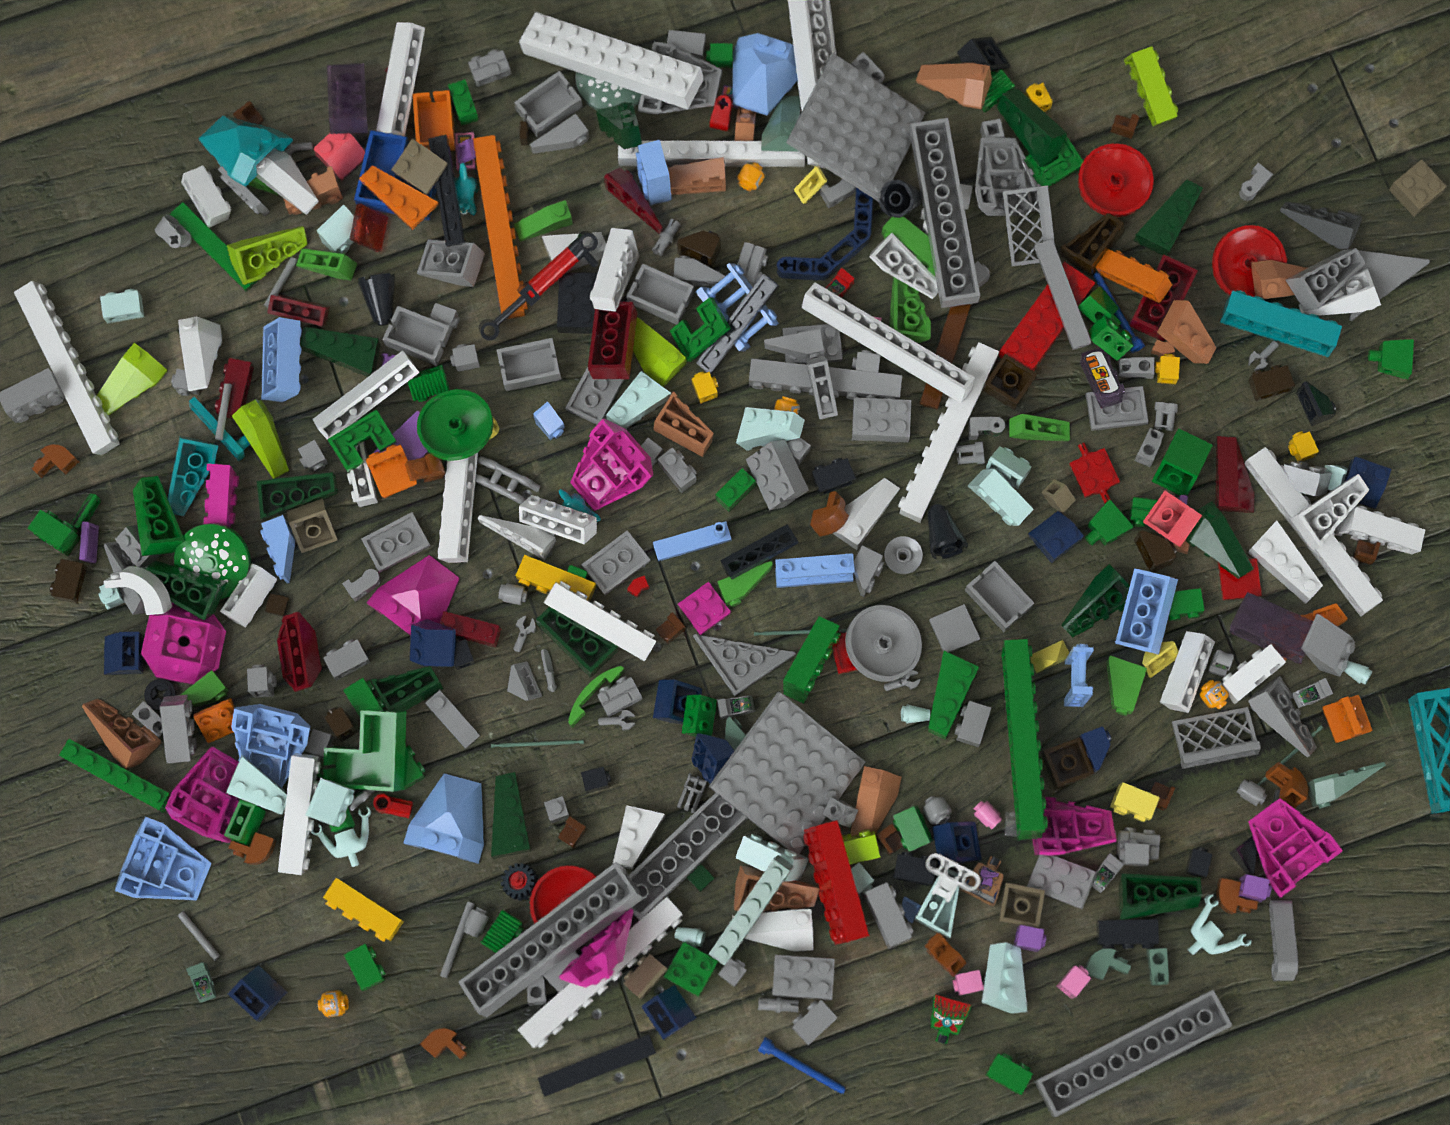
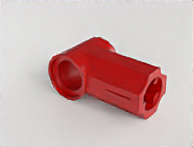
M379 794L374 798L373 805L376 811L381 814L386 813L409 819L413 802ZM379 800H387L388 805L385 808H379L377 806Z

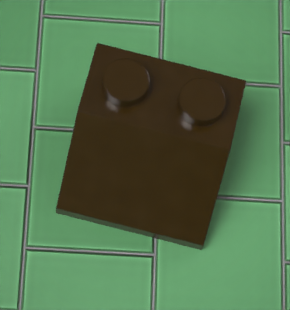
M703 230L680 238L677 241L678 255L688 256L690 259H695L710 268L713 267L721 251V238L713 231L706 232Z
M1005 354L986 381L983 391L1015 411L1037 374Z
M1143 530L1139 531L1134 539L1149 572L1154 573L1170 566L1177 557V550L1174 544H1170L1168 539Z

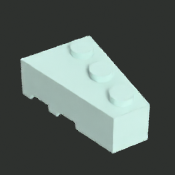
M746 407L736 443L748 451L752 450L753 447H764L773 441L797 439L801 436L805 420L795 412Z
M995 469L982 470L968 485L995 512L1000 514L1003 521L1009 526H1019L1034 510Z
M756 834L743 837L736 855L737 859L765 872L772 860L779 855L794 866L784 881L801 880L809 858L782 848L776 843L764 841L761 836Z
M1007 942L990 945L982 1003L1011 1014L1027 1012L1021 948Z

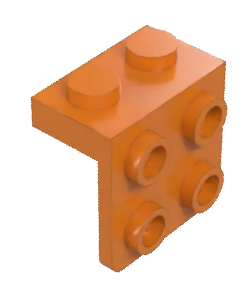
M391 445L386 451L372 453L369 455V458L365 459L383 498L417 484V480L410 481L405 466L408 459L401 445Z

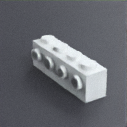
M365 441L355 446L364 463L351 470L350 473H347L349 484H352L354 491H351L353 502H357L359 507L378 503L372 473L365 460L368 458Z
M533 495L519 505V522L582 544H585L597 533V518L587 513H582Z
M1186 631L1160 703L1171 710L1189 713L1215 641L1205 634Z

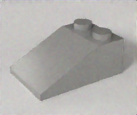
M428 240L417 274L459 286L474 287L485 253L474 243L465 242L464 244L447 247L445 241Z
M1317 614L1301 649L1320 671L1340 677L1347 667V660L1350 654L1354 652L1355 641L1345 631Z

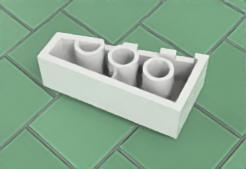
M611 228L596 281L590 293V300L593 302L594 309L614 312L617 310L639 258L632 230Z
M1358 474L1291 518L1312 551L1321 547L1328 536L1334 532L1335 528L1347 517L1348 513L1367 494L1369 488Z
M1355 506L1336 527L1335 535L1342 536L1345 533L1351 535L1350 539L1353 540L1368 539L1371 544L1380 542V546L1387 544L1389 549L1414 554L1421 552L1425 529L1419 528V525L1415 523L1401 522L1400 518L1385 517L1382 512L1367 511L1366 507Z
M1278 521L1267 530L1248 552L1254 559L1257 558V562L1305 604L1323 586Z

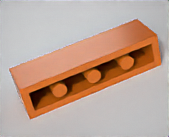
M1107 249L1096 265V269L1102 277L1159 303L1173 285L1169 280V275L1164 271L1160 270L1158 272L1148 264L1142 265L1135 258H1127L1117 250L1114 252Z

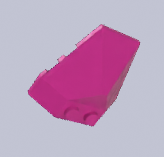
M604 418L591 431L589 435L590 440L583 450V457L581 462H578L570 483L590 507L596 511L642 488L653 476L651 457L625 428Z
M428 555L379 587L366 603L411 637V624L427 619L440 624L443 611L447 612L460 578L432 556Z
M210 747L173 789L165 807L170 817L202 836L230 843L231 840L225 837L224 834L239 801L238 797L228 794L227 789L238 761L218 749Z
M1045 797L1046 809H1044L1043 816H1047L1048 826L1041 838L1032 839L1035 855H1061L1116 842L1111 811L1091 806L1083 808L1075 806V802L1068 801V804L1056 801L1054 797Z
M1280 798L1248 821L1266 878L1270 880L1269 884L1279 898L1296 886L1295 883L1319 865L1329 862L1342 852V849L1328 832L1319 828L1314 822L1308 820Z
M630 908L593 937V942L588 947L584 946L581 950V956L575 960L573 959L560 974L559 978L584 988L592 984L594 986L597 985L603 978L606 980L610 978L615 972L613 970L614 967L623 961L634 910Z

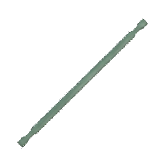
M841 629L839 632L846 633V629ZM811 630L754 632V636L809 634Z
M1321 725L1311 734L1312 738L1323 729ZM1295 748L1280 763L1284 765L1299 750ZM1262 778L1258 785L1260 786L1262 783H1264L1267 780V778Z
M584 740L491 744V748L584 744Z

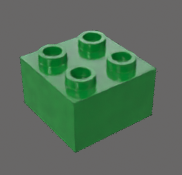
M40 509L27 528L35 536L67 557L81 539L76 534L78 530L65 520L62 522L57 515L49 510L44 512Z
M683 942L664 978L700 997L718 965V961Z

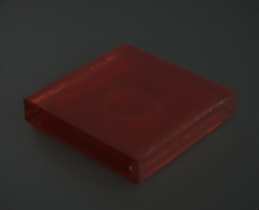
M357 204L349 240L375 252H381L388 216L363 204Z

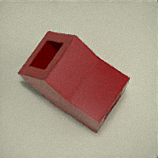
M645 575L633 579L627 592L638 598L642 591L649 589Z

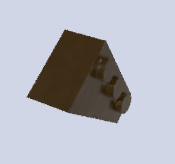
M1108 213L1089 226V229L1085 232L1079 233L1072 241L1060 247L1061 257L1092 275L1096 270V265L1107 249L1111 250L1124 233V222Z

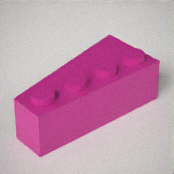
M207 464V471H210V479L206 480L209 498L205 500V512L208 513V516L204 517V524L217 523L231 528V524L235 522L233 506L237 504L235 487L239 486V476H237L230 465Z

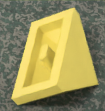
M815 166L796 186L794 191L801 202L806 204L828 180L819 166Z
M1061 640L1032 654L1030 662L1033 664L1037 674L1065 661L1069 651L1064 641Z
M1162 642L1159 655L1145 651L1142 664L1147 668L1146 673L1149 678L1175 661L1179 652L1175 642Z

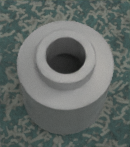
M506 583V585L501 584L498 598L502 599L503 602L522 605V602L527 600L528 591H525L524 586Z
M1244 779L1237 790L1241 798L1255 806L1258 803L1262 805L1267 797V794H1265L1266 789L1251 780L1247 781Z
M478 907L476 910L471 909L464 924L465 929L463 932L478 938L489 919L486 916L487 912Z

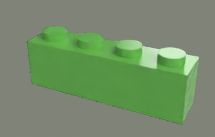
M904 216L900 218L891 217L882 228L883 238L885 239L893 233L927 270L935 276L928 235Z

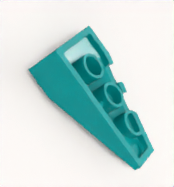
M179 437L167 497L174 514L184 516L210 472L207 471V464H215L218 445L199 439Z

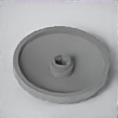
M876 605L866 608L852 620L846 632L845 644L850 661L860 673L870 679L881 682L898 680L906 676L919 661L922 651L920 632L914 621L906 613L895 607Z

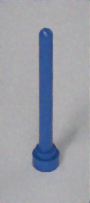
M1099 272L1094 273L1093 277L1098 286H1101L1118 306ZM1119 308L1114 315L1121 321L1122 329H1126L1131 334L1133 347L1130 351L1135 353L1144 348L1145 344L1142 339L1134 335Z
M765 1037L758 1049L762 1054L765 1055L766 1053L769 1055L771 1053L841 1094L845 1092V1087L774 1047L775 1044L771 1043L772 1040Z

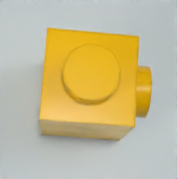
M1035 83L1026 89L1025 95L1042 111L1051 109L1052 100L1044 83L1039 85Z
M1165 354L1160 357L1158 362H1155L1154 372L1157 373V383H1177L1179 379L1180 357H1175L1173 354Z
M699 372L694 375L692 385L700 404L718 397L716 389L718 383L715 376L711 377L710 372Z
M1301 431L1294 434L1288 445L1291 455L1295 456L1297 461L1308 460L1319 453L1310 431L1306 433Z

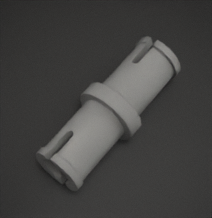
M671 219L664 232L660 233L659 240L654 248H652L656 255L659 253V256H662L669 243L673 242L674 235L681 227L678 221L675 220L674 222V219Z
M759 997L758 1010L776 1011V1013H780V1011L798 1013L799 1000L781 999V997L776 999Z

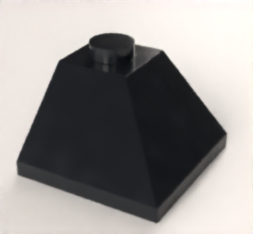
M992 36L970 39L957 52L962 63L990 66L991 71L1007 69L1011 66Z
M1305 381L1302 383L1296 394L1311 427L1332 419L1336 414L1334 402L1330 401L1326 394L1309 382Z

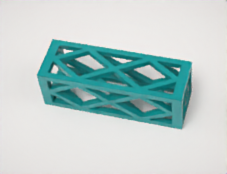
M1450 688L1416 693L1408 699L1432 814L1450 811V796L1448 797L1441 787L1442 784L1450 793V785L1441 776L1445 764L1450 768V760L1447 758L1448 754H1450ZM1438 704L1445 710L1446 718L1437 709ZM1434 714L1446 726L1443 737L1430 725ZM1431 734L1440 743L1439 748L1433 743Z

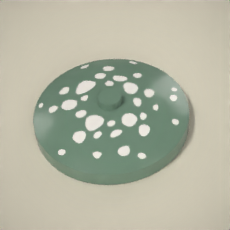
M576 72L578 92L585 103L595 110L617 106L622 102H632L633 107H635L640 102L641 93Z

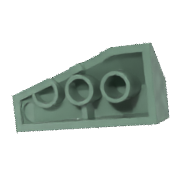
M800 96L782 97L762 134L761 151L799 152L787 144L786 141L800 116Z
M1385 762L1365 766L1357 771L1352 769L1339 775L1336 773L1313 779L1307 783L1312 807L1319 806V809L1331 806L1330 802L1386 766Z

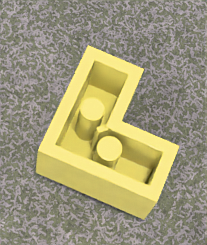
M1122 782L1118 785L1110 807L1114 809L1113 812L1124 816L1131 813L1134 814L1135 819L1145 822V820H1151L1160 797Z

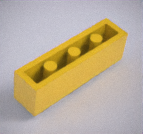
M524 555L515 575L517 580H519L518 583L526 587H529V585L535 586L537 591L544 594L550 592L555 582L560 583L562 581L571 586L569 590L574 593L580 591L588 596L586 600L591 601L596 589V584L592 581L527 555Z
M338 878L334 880L323 897L327 900L326 905L334 910L337 907L344 911L342 913L343 916L351 921L353 918L360 921L358 926L366 931L372 929L376 932L374 936L383 942L386 939L391 942L404 922Z

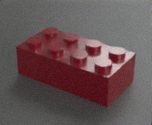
M1163 255L1156 271L1159 272L1161 270L1167 273L1173 285L1160 303L1143 296L1129 325L1162 342L1164 338L1157 332L1174 300H1184L1198 270L1166 255Z
M619 302L616 312L595 309L588 370L592 379H630L638 314L633 302Z

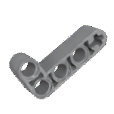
M1270 900L1269 913L1274 954L1271 968L1272 980L1294 981L1298 972V958L1291 900Z

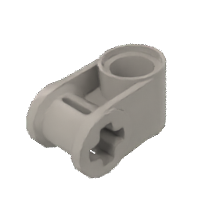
M165 214L155 228L156 234L162 237L172 248L187 247L191 244L192 238L190 233L171 215Z

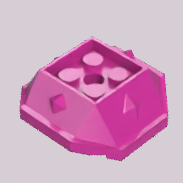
M171 602L172 608L164 614L149 615L141 655L156 678L193 685L211 670L213 672L218 670L226 630L214 614L204 621ZM185 637L189 640V645L183 647L178 643V640Z

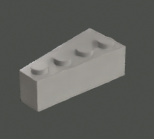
M1357 248L1341 250L1286 279V282L1304 310L1318 309L1366 263Z

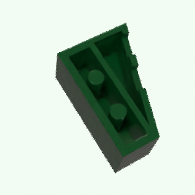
M622 102L617 106L596 110L600 131H605L609 138L613 137L614 142L620 147L629 149L642 144L632 102Z
M431 666L407 671L404 674H394L386 678L371 680L385 706L391 711H406L434 695L439 690L444 689Z

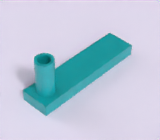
M194 396L189 400L190 409L216 435L218 422ZM225 429L223 440H220L238 461L245 457L244 449L251 445L245 435L235 441Z

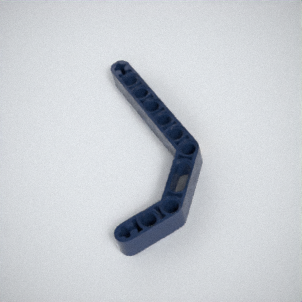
M856 188L854 230L820 259L780 258L777 262L778 276L783 279L824 281L830 278L870 242L873 198ZM866 198L868 202L861 203L859 199ZM863 215L866 216L868 219L866 221H861L858 219V217ZM863 233L867 237L860 239L857 235ZM844 246H852L853 249L841 260L835 261L832 259V256ZM786 265L787 270H783V266ZM801 266H806L809 268V270L806 272H802L799 268ZM825 267L827 272L821 273L818 271V268Z

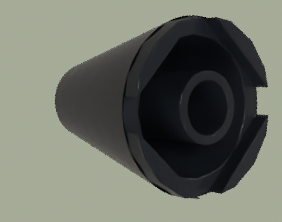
M902 180L889 181L881 188L879 204L888 216L895 218L903 217L922 204L920 189Z
M384 273L370 275L369 279H365V276L358 278L359 287L373 322L378 323V326L388 325L393 317L395 274Z
M941 504L931 506L927 512L931 556L934 559H937V556H942V559H948L963 552L962 548L966 547L967 549L968 547L966 538L945 506Z

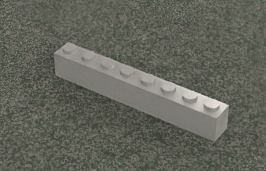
M751 359L749 386H752V388L763 389L767 387L773 391L785 389L790 390L792 393H801L803 391L813 395L807 365ZM829 367L835 398L846 396L847 399L854 400V398L900 399L902 375Z

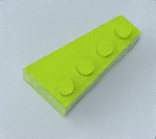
M1151 46L1130 54L1124 59L1125 65H1130L1131 72L1129 74L1132 80L1137 81L1139 97L1145 99L1146 102L1143 103V106L1152 126H1156L1178 117V108L1172 102V92L1169 85L1165 83V72L1159 66L1158 53Z

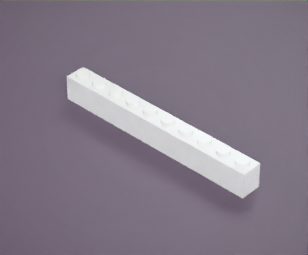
M642 141V144L649 143V142H653V141ZM660 141L667 166L684 165L724 157L725 167H743L745 164H753V162L761 167L805 166V155L800 151H761L762 141ZM618 145L619 166H637L635 153L638 152V147L623 149Z
M31 281L16 290L14 294L92 453L102 456L120 445L117 439L118 434L111 427L108 414L103 411L102 401L96 396L93 390L94 385L88 380L85 374L86 369L77 358L78 353L69 342L71 339L62 327V320L54 311V304L46 295V288L41 283Z
M814 283L805 293L802 304L804 310L959 403H962L970 393L975 377L817 283Z
M979 342L976 348L972 347L968 355L971 358L969 364L965 363L962 368L963 371L975 377L971 391L962 403L951 397L948 398L945 407H948L945 414L941 413L937 422L940 426L938 430L934 429L929 440L932 443L930 447L926 446L923 451L922 457H924L922 464L918 463L914 473L917 475L914 481L910 479L906 490L909 492L906 498L902 496L898 505L901 508L899 514L921 523L995 364L999 351Z
M1264 447L1247 459L1245 462L1246 468L1360 617L1383 601L1381 592L1371 585L1368 575L1365 572H1361L1357 567V561L1348 555L1345 545L1341 541L1338 542L1334 537V532L1328 536L1321 547L1313 551L1310 549L1291 518L1310 506L1311 502L1307 496H1303L1300 492L1296 491L1283 468L1284 466L1279 465L1276 461L1275 454Z
M668 897L663 899L629 930L623 961L614 967L613 970L615 972L607 980L603 978L597 985L594 986L592 984L587 988L569 983L522 1025L518 1031L533 1048L537 1046L539 1048L543 1047L549 1041L547 1039L552 1033L556 1035L563 1029L562 1024L567 1019L570 1022L578 1015L577 1010L582 1006L586 1008L593 1002L592 997L596 993L602 994L608 988L606 984L611 980L615 982L623 975L621 971L627 966L631 968L638 961L636 958L641 953L644 955L653 948L651 944L656 940L660 942L667 935L666 931L671 926L673 928L677 927L682 922L681 917L683 914Z

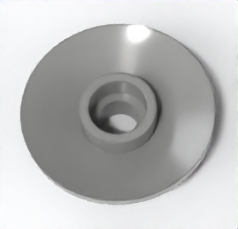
M901 536L894 538L888 543L885 548L884 558L887 566L895 573L909 574L920 566L923 552L917 541L910 537ZM905 554L907 558L902 560L899 556Z

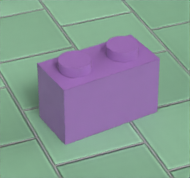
M1247 874L1239 878L1241 886L1238 898L1258 901V903L1265 900L1271 893L1272 886L1269 885L1270 880Z
M1020 925L1016 930L1014 946L1023 950L1038 952L1045 946L1046 935H1043L1044 930Z

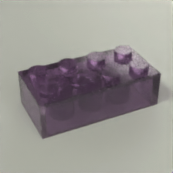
M364 64L327 65L330 134L368 133Z
M1247 592L1231 623L1229 633L1263 648H1267L1271 644L1281 656L1301 665L1306 656L1301 648L1313 621Z

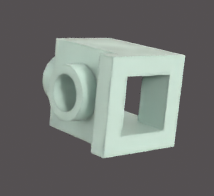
M105 585L99 587L101 591L99 597L107 610L125 603L119 587L105 588Z

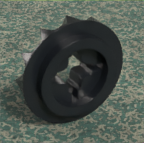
M156 679L150 682L145 689V701L153 709L160 710L162 699H156L158 695L156 688L161 692L165 691L164 697L175 696L176 694L174 686L164 679Z

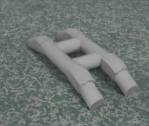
M482 456L478 459L479 464L493 469L495 472L490 480L476 474L475 482L510 498L518 504H522L526 500L523 496L514 492L519 482L535 492H538L541 487L533 482V480L491 459ZM502 474L512 478L507 489L497 484Z

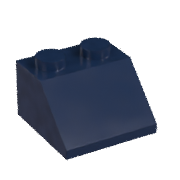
M1354 457L1350 461L1344 482L1359 474L1369 488V491L1358 504L1376 509L1387 485L1391 469Z
M1059 511L1028 533L1029 537L1051 564L1080 543L1084 537L1075 524Z
M428 619L411 624L410 661L423 666H454L456 629Z
M659 680L653 718L665 722L683 724L687 695H702V688L677 680Z
M1103 726L1079 736L1095 774L1100 770L1110 747V741H1112L1108 730L1105 731Z
M975 821L949 822L932 827L937 854L957 864L982 860Z

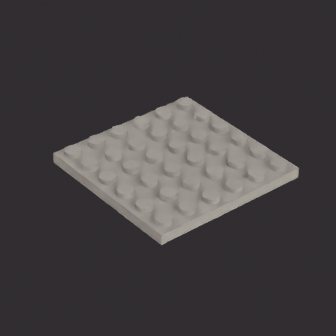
M832 53L786 143L879 201V198H881V188L887 182L893 180L911 144V123L921 122L925 112Z
M777 692L709 785V788L787 850L800 854L806 845L803 839L804 830L820 825L826 818L823 812L830 798L839 799L865 764V761L782 693Z

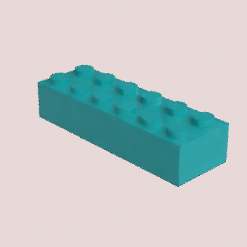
M1243 291L1231 292L1220 323L1325 357H1329L1335 349L1342 326L1338 325L1336 321H1325L1319 319L1320 317L1317 315H1307L1295 308L1288 309L1277 302L1269 303L1261 297L1248 296Z

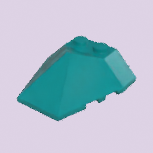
M222 116L199 137V141L217 159L218 164L227 171V175L231 179L246 187L257 176L256 165L274 148L282 152L293 142V138L277 129Z

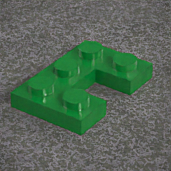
M1067 136L1059 151L1057 160L1047 166L1039 167L1030 154L1024 160L1027 167L1032 169L1034 173L1032 176L1037 185H1048V187L1078 171L1083 163L1082 158Z
M709 297L696 308L704 322V325L693 332L687 320L680 321L670 330L680 351L688 362L695 359L731 329L714 298Z
M377 410L327 439L347 472L364 463L355 446L368 438H372L380 452L397 443Z

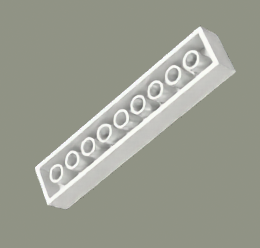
M788 0L801 110H803L832 53L836 55L829 0ZM807 156L808 165L827 169Z
M535 12L519 41L522 51L526 55L685 109H689L704 80L701 67Z

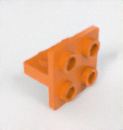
M1359 695L1341 698L1339 701L1322 708L1335 743L1372 731Z
M231 698L193 715L207 743L234 733L232 731V719L235 705Z

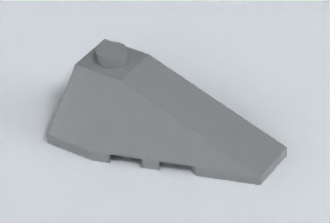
M1278 676L1258 690L1248 702L1252 710L1263 721L1306 757H1309L1317 747L1307 726L1302 725L1299 715L1301 713L1299 708L1295 709L1291 702L1293 696L1282 678Z

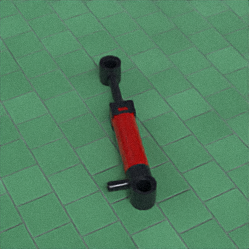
M587 230L580 232L569 246L530 281H526L517 289L521 296L494 320L484 319L481 321L478 328L482 337L489 341L496 339L499 335V325L526 301L530 306L534 305L547 289L583 257L595 268L599 262L590 252L595 250L598 245L596 236ZM591 237V244L588 246L583 245L584 238ZM486 326H493L494 329L492 333H484V329Z

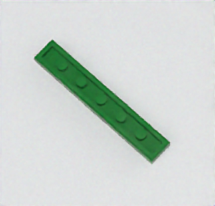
M183 202L169 214L190 233L191 238L246 292L259 281L257 280L245 285L241 282L231 263L227 245Z

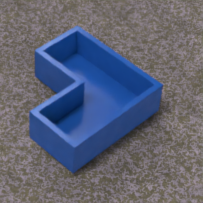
M370 130L360 177L373 165L420 191L392 171V168L409 144L407 137ZM360 180L358 181L354 198L357 207L395 214ZM436 183L427 195L434 200L437 191ZM431 213L424 220L430 221Z

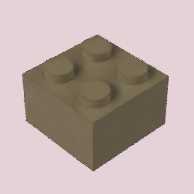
M1421 159L1392 184L1389 191L1415 217L1437 199L1447 186Z

